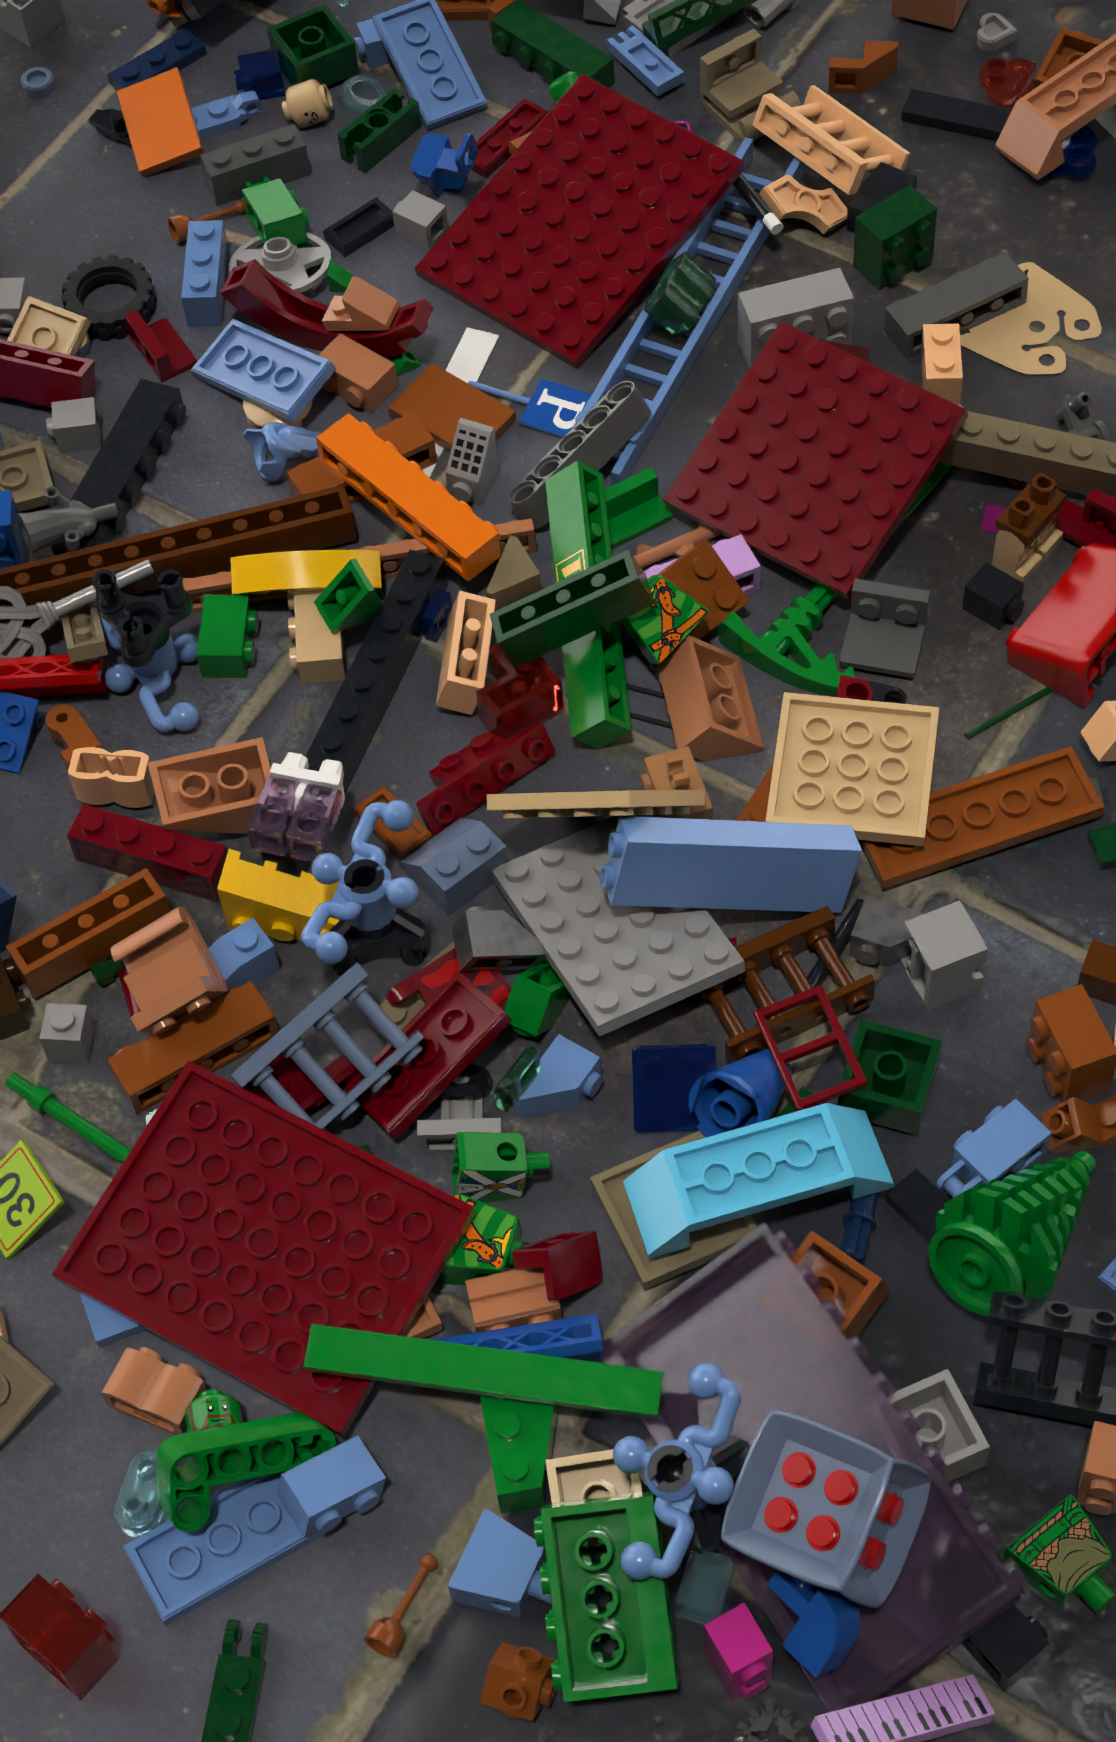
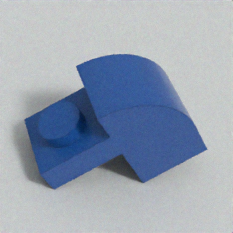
M779 1570L775 1571L767 1586L800 1617L782 1646L815 1678L840 1667L859 1635L860 1611L858 1604L849 1600L838 1591L810 1584Z

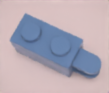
M1014 1099L1005 1108L1001 1105L997 1106L987 1115L984 1124L974 1133L968 1130L957 1139L953 1146L952 1166L938 1179L936 1187L940 1191L946 1190L954 1198L977 1185L985 1183L986 1186L992 1179H999V1182H1004V1178L1009 1175L1017 1176V1172L1029 1168L1048 1152L1052 1132L1017 1099ZM960 1177L967 1182L966 1185L959 1180Z

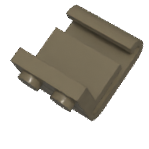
M754 28L700 57V99L702 105L741 144L745 137L753 139L754 142L765 135L752 126L763 95L772 93L790 107L801 105L797 94L793 90L783 96L779 93V91L784 89V82L761 61L762 36Z

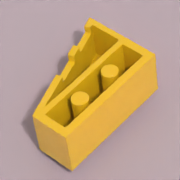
M229 849L217 888L228 930L231 931L254 918L267 936H272L277 940L286 942L291 940L302 941V931L319 904L332 900L339 883L336 882L331 885L321 884L316 881L311 873L304 871L301 872L300 877L276 870L278 863L265 860L264 866L239 859L241 852ZM330 917L319 935L328 932L340 920Z

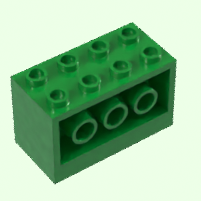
M652 1492L547 1504L541 1508V1516L534 1518L537 1547L545 1546L547 1562L540 1566L543 1595L551 1594L552 1610H549V1614L545 1615L547 1638L549 1643L557 1642L558 1657H555V1662H551L554 1691L562 1690L564 1702L678 1688L680 1673L668 1578L661 1579L650 1576L643 1580H634L625 1574L621 1566L622 1552L628 1545L635 1542L649 1544L655 1550L657 1557L663 1558L664 1546L661 1523L655 1514L654 1504L656 1495ZM592 1537H597L599 1543L606 1544L607 1551L602 1553L600 1559H595L593 1554L587 1553L585 1546L591 1542ZM597 1585L604 1586L605 1591L611 1592L613 1598L609 1599L606 1606H601L598 1600L592 1599L591 1593H594ZM604 1633L610 1634L611 1639L618 1641L619 1645L615 1646L613 1653H606L605 1649L597 1644Z

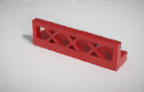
M69 654L1 658L0 691L25 697L107 692L104 656H101L95 662L86 664L79 663L78 661L71 663Z

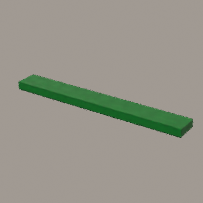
M311 1324L303 1366L305 1371L653 1419H658L664 1371Z

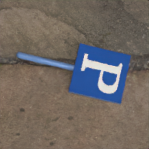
M542 378L531 399L478 382L468 381V384L480 391L527 405L519 425L561 438L572 429L579 411L582 412L592 395L591 393Z

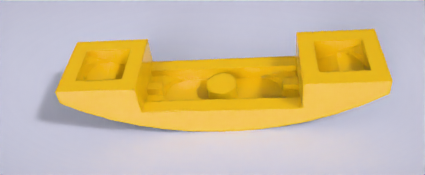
M306 550L231 557L232 595H260L276 591L325 589L351 559L358 561L374 589H382L380 551Z

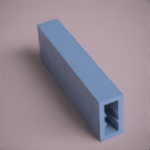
M620 816L616 832H611L609 836V858L607 864L601 866L600 885L602 889H606L611 906L814 912L828 905L833 913H841L862 849L852 825Z

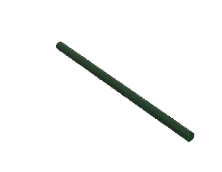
M1115 650L1107 658L1106 661L1116 656ZM1049 686L1045 687L965 733L964 736L968 740L1054 692V690Z

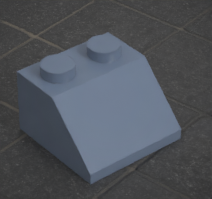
M459 818L399 862V866L450 916L494 883L492 871L509 861L507 846L482 821Z

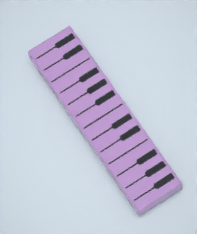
M972 1674L814 1717L810 1726L819 1742H923L988 1724L996 1713Z

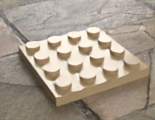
M784 692L765 822L852 825L858 840L924 846L939 707Z
M705 790L487 794V811L503 810V818L691 814L690 806L705 805Z

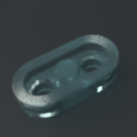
M157 1450L143 1451L132 1459L114 1507V1517L122 1531L129 1536L139 1537L152 1532L160 1523L164 1512L159 1506L157 1499ZM141 1504L136 1510L130 1511L134 1506Z

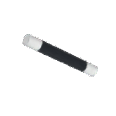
M741 173L734 181L733 186L773 235L780 233L783 229V224Z

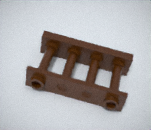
M828 905L736 946L735 949L745 961V972L688 997L691 1003L701 998L709 999L730 1034L731 1038L725 1040V1060L727 1064L768 1049V1046L759 1026L746 1031L722 991L723 988L738 981L745 982L760 1009L776 1003L758 973L776 965L781 966L797 994L812 989V985L794 958L809 949L817 950L839 985V989L826 994L837 1017L849 1011L852 1013L858 1012L874 1000L875 979L872 974L855 981L830 942L835 933V916ZM817 998L789 1012L767 1018L768 1021L766 1023L777 1045L827 1022L828 1019Z

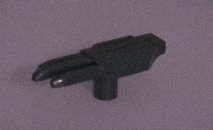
M113 108L106 110L97 109L88 119L89 123L97 131L116 141L132 146L130 139H128L129 134L124 116L120 110Z

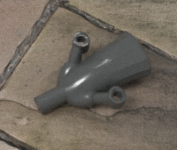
M53 486L45 489V501L49 506L59 505L61 508L17 513L21 536L31 554L65 542L68 549L75 550L79 547L80 540L83 537L90 536L95 531L98 522L118 517L115 503L91 509L80 501H70L59 492L58 488Z

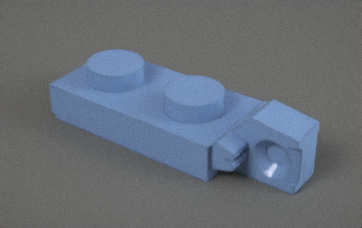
M255 91L231 95L230 97L228 96L191 108L200 140L241 128V122L249 117L261 114L260 102Z

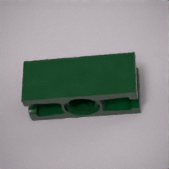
M393 88L337 134L341 159L349 164L354 160L353 155L356 154L358 170L366 174L422 127L419 102L411 98L408 101V105L403 108L402 100L404 99V94Z

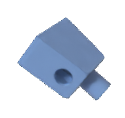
M484 1508L449 1581L448 1590L451 1600L460 1604L515 1617H522L531 1597L552 1605L551 1594L543 1595L540 1581V1566L547 1562L545 1546L537 1547L534 1538Z

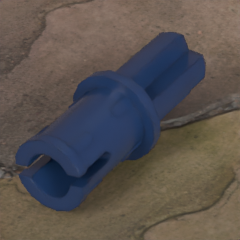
M880 1192L856 1199L852 1198L849 1212L843 1217V1224L846 1228L841 1251L858 1263L865 1260L870 1233L877 1226L874 1214Z

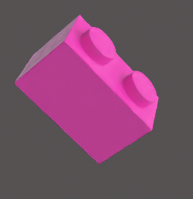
M745 1602L704 1624V1654L731 1701L742 1695L745 1699H750L762 1693L769 1686L767 1681L772 1679L773 1650Z

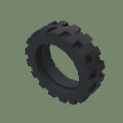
M108 255V258L101 259V256L92 258V262L88 264L83 262L77 266L78 270L75 272L71 271L67 276V283L64 282L62 285L63 294L61 299L64 309L84 316L91 322L87 330L91 340H94L95 337L100 338V341H110V338L116 337L117 340L124 339L128 334L124 315L137 310L146 324L151 321L150 315L156 311V295L150 273L145 271V267L141 263L135 264L133 259L124 256L123 259H120L117 255ZM120 284L136 291L132 301L123 308L111 312H96L82 305L89 293L105 285Z

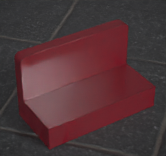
M137 310L124 315L130 340L161 383L192 369L197 363L195 356L166 318L147 325Z
M596 1231L563 1232L512 1251L514 1268L543 1267L547 1299L549 1301H558L603 1282Z

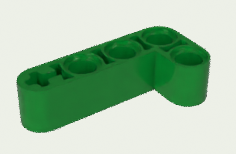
M295 1412L168 1437L160 1444L156 1454L157 1499L159 1506L178 1530L193 1532L201 1528L209 1518L210 1486L289 1471L336 1447L335 1436L324 1424L302 1413ZM274 1441L270 1448L262 1451L265 1445ZM232 1449L228 1456L219 1460L225 1451ZM189 1457L183 1466L176 1468L182 1459ZM190 1499L186 1506L178 1509L183 1501Z

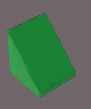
M329 259L327 271L329 291L345 292L353 274Z
M407 350L405 353L387 358L395 363L397 377L422 365L412 350Z

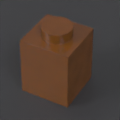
M1093 939L1080 971L1078 985H1083L1089 997L1116 1005V946Z

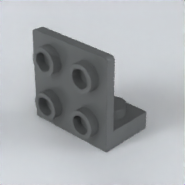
M855 579L852 588L851 614L841 651L840 665L913 678L928 618L930 591Z

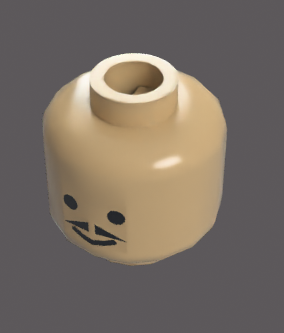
M310 79L292 85L287 89L286 101L282 102V108L288 121L293 120L298 127L307 128L325 122L328 119L330 110H333V101L325 84L321 85L318 81Z

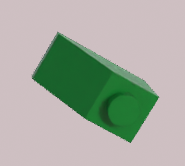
M356 559L349 560L314 601L331 633L365 625L383 606L378 594Z
M546 960L515 976L504 1012L512 1019L509 1024L513 1025L512 1029L515 1032L524 1036L534 1037L553 1027L572 996Z

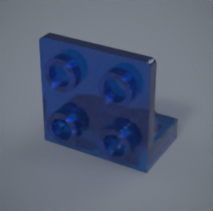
M715 1043L632 1046L634 1130L636 1132L699 1130L697 1125L700 1122L695 1111L690 1113L688 1107L689 1092L700 1077L716 1070Z

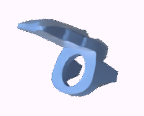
M273 422L265 424L262 429H246L242 434L252 445L257 469L267 481L276 482L279 480L288 458L319 456L316 437L321 434L320 432H312L302 427ZM267 447L274 456V460L265 461Z

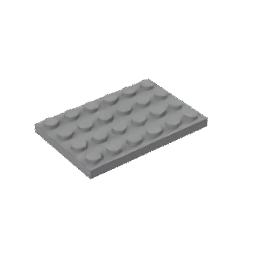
M614 816L506 862L492 871V880L526 930L542 942L547 953V961L599 1037L745 972L744 959L705 908L611 906L606 889H602L600 885L601 866L608 862L609 836L611 832H616L620 816Z

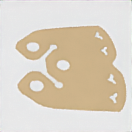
M1035 263L1019 264L1018 267L1023 272L1028 270L1027 277L1029 280L1026 303L969 329L970 333L960 335V345L1026 375L1062 373L1066 369L1065 352L1061 348L1047 346L1024 351L1022 346L1043 344L1052 339L1060 331L1059 316L1057 315V312L1060 310L1066 313L1064 316L1065 333L1069 338L1084 340L1098 337L1101 334L1102 327L1097 311L1086 298ZM1082 319L1088 321L1090 327L1085 331H1080L1075 328L1074 323ZM1033 321H1040L1044 324L1045 328L1041 332H1033L1030 330L1029 325ZM1047 354L1053 356L1055 362L1050 366H1044L1039 362V358Z

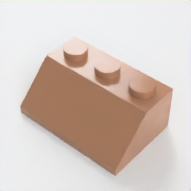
M687 635L660 664H657L659 681L663 688L667 704L666 709L675 736V745L678 749L689 746L692 756L705 762L760 752L764 749L740 657Z

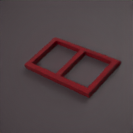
M822 985L753 1012L796 1111L820 1105L868 1086L863 1071ZM818 998L834 1032L780 1053L765 1019ZM839 1043L855 1078L800 1099L785 1064Z

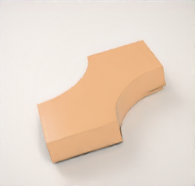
M790 174L763 187L759 193L779 221L786 218L802 219L818 228L823 235L847 222V208L832 188L813 190L799 184Z

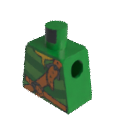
M652 575L648 578L655 604L620 619V622L645 658L650 663L660 664L710 611L663 576Z
M456 1193L455 1197L472 1205L476 1210V1214L437 1278V1283L466 1285V1280L510 1271L512 1266H514L512 1251L532 1244L520 1241L521 1227L519 1218L512 1213L461 1193Z

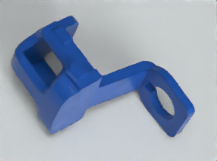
M437 133L425 135L411 162V170L414 176L418 178L421 184L426 185L427 183L435 195L441 196L444 190L461 192L468 180L467 176L478 152L477 142L472 134L466 133L459 150L452 149L448 136Z

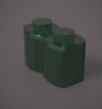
M683 252L672 259L663 271L657 287L645 304L644 311L674 337L684 331L690 333L701 318L698 315L701 308L707 305L714 296L715 292L712 288L716 278L687 252Z

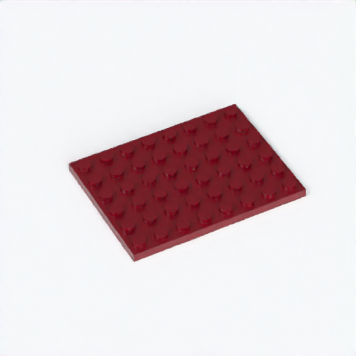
M581 74L416 265V274L418 277L578 369L745 170L744 161Z
M188 1060L58 1263L52 1276L61 1283L292 1410L319 1421L332 1432L344 1437L375 1385L376 1380L305 1371L303 1366L311 1324L404 1336L475 1216L476 1210L472 1205Z

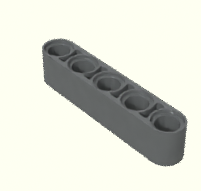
M623 381L612 387L511 490L508 501L521 520L532 518L534 529L549 522L545 480L577 460L599 471L647 422L651 415V409L632 381Z

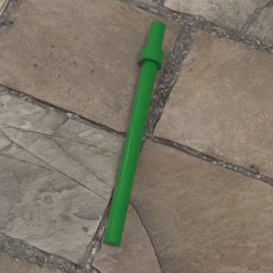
M15 1072L7 1077L5 1086L25 1098L29 1107L41 1115L49 1114L123 1164L131 1151L130 1148L56 1100V1094L43 1085L35 1086Z

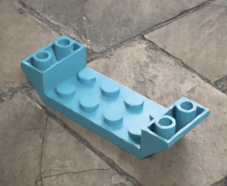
M829 1103L662 1150L623 1180V1185L648 1259L690 1247L689 1232L843 1187H849L853 1199L894 1188V1182L866 1111Z

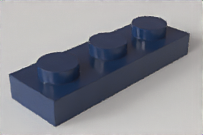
M185 28L108 73L109 84L118 91L176 67L180 71L207 55L205 44Z

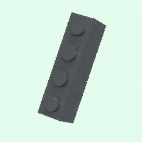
M1003 252L993 258H987L980 264L963 272H957L950 278L933 286H927L920 292L903 300H897L886 307L884 332L905 358L908 359L921 353L923 324H959L961 334L1026 303L1029 278L1006 252Z

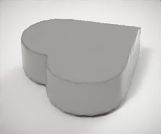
M984 14L979 22L977 46L984 51H995L1017 40L1018 30L1000 14Z

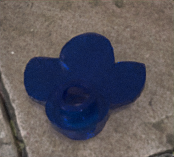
M1084 125L1071 134L1070 139L1065 138L1061 141L1065 162L1045 176L1059 177L1067 175L1070 178L1080 179L1087 177L1095 170L1097 161L1093 151L1097 145V139L1089 126Z

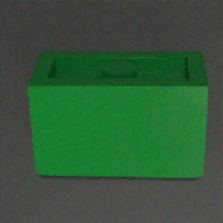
M651 467L605 489L611 549H615L672 520V512L658 495V476Z

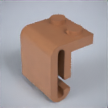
M182 906L177 907L113 945L110 949L114 962L122 960L129 973L123 979L140 1009V1012L130 1017L137 1032L153 1031L154 1035L160 1034L176 1025V1021L180 1018L206 1008L211 1004V1000L228 991L227 983L194 920Z

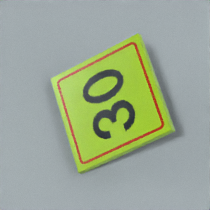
M20 1140L0 1161V1250L6 1259H11L65 1203L25 1140Z

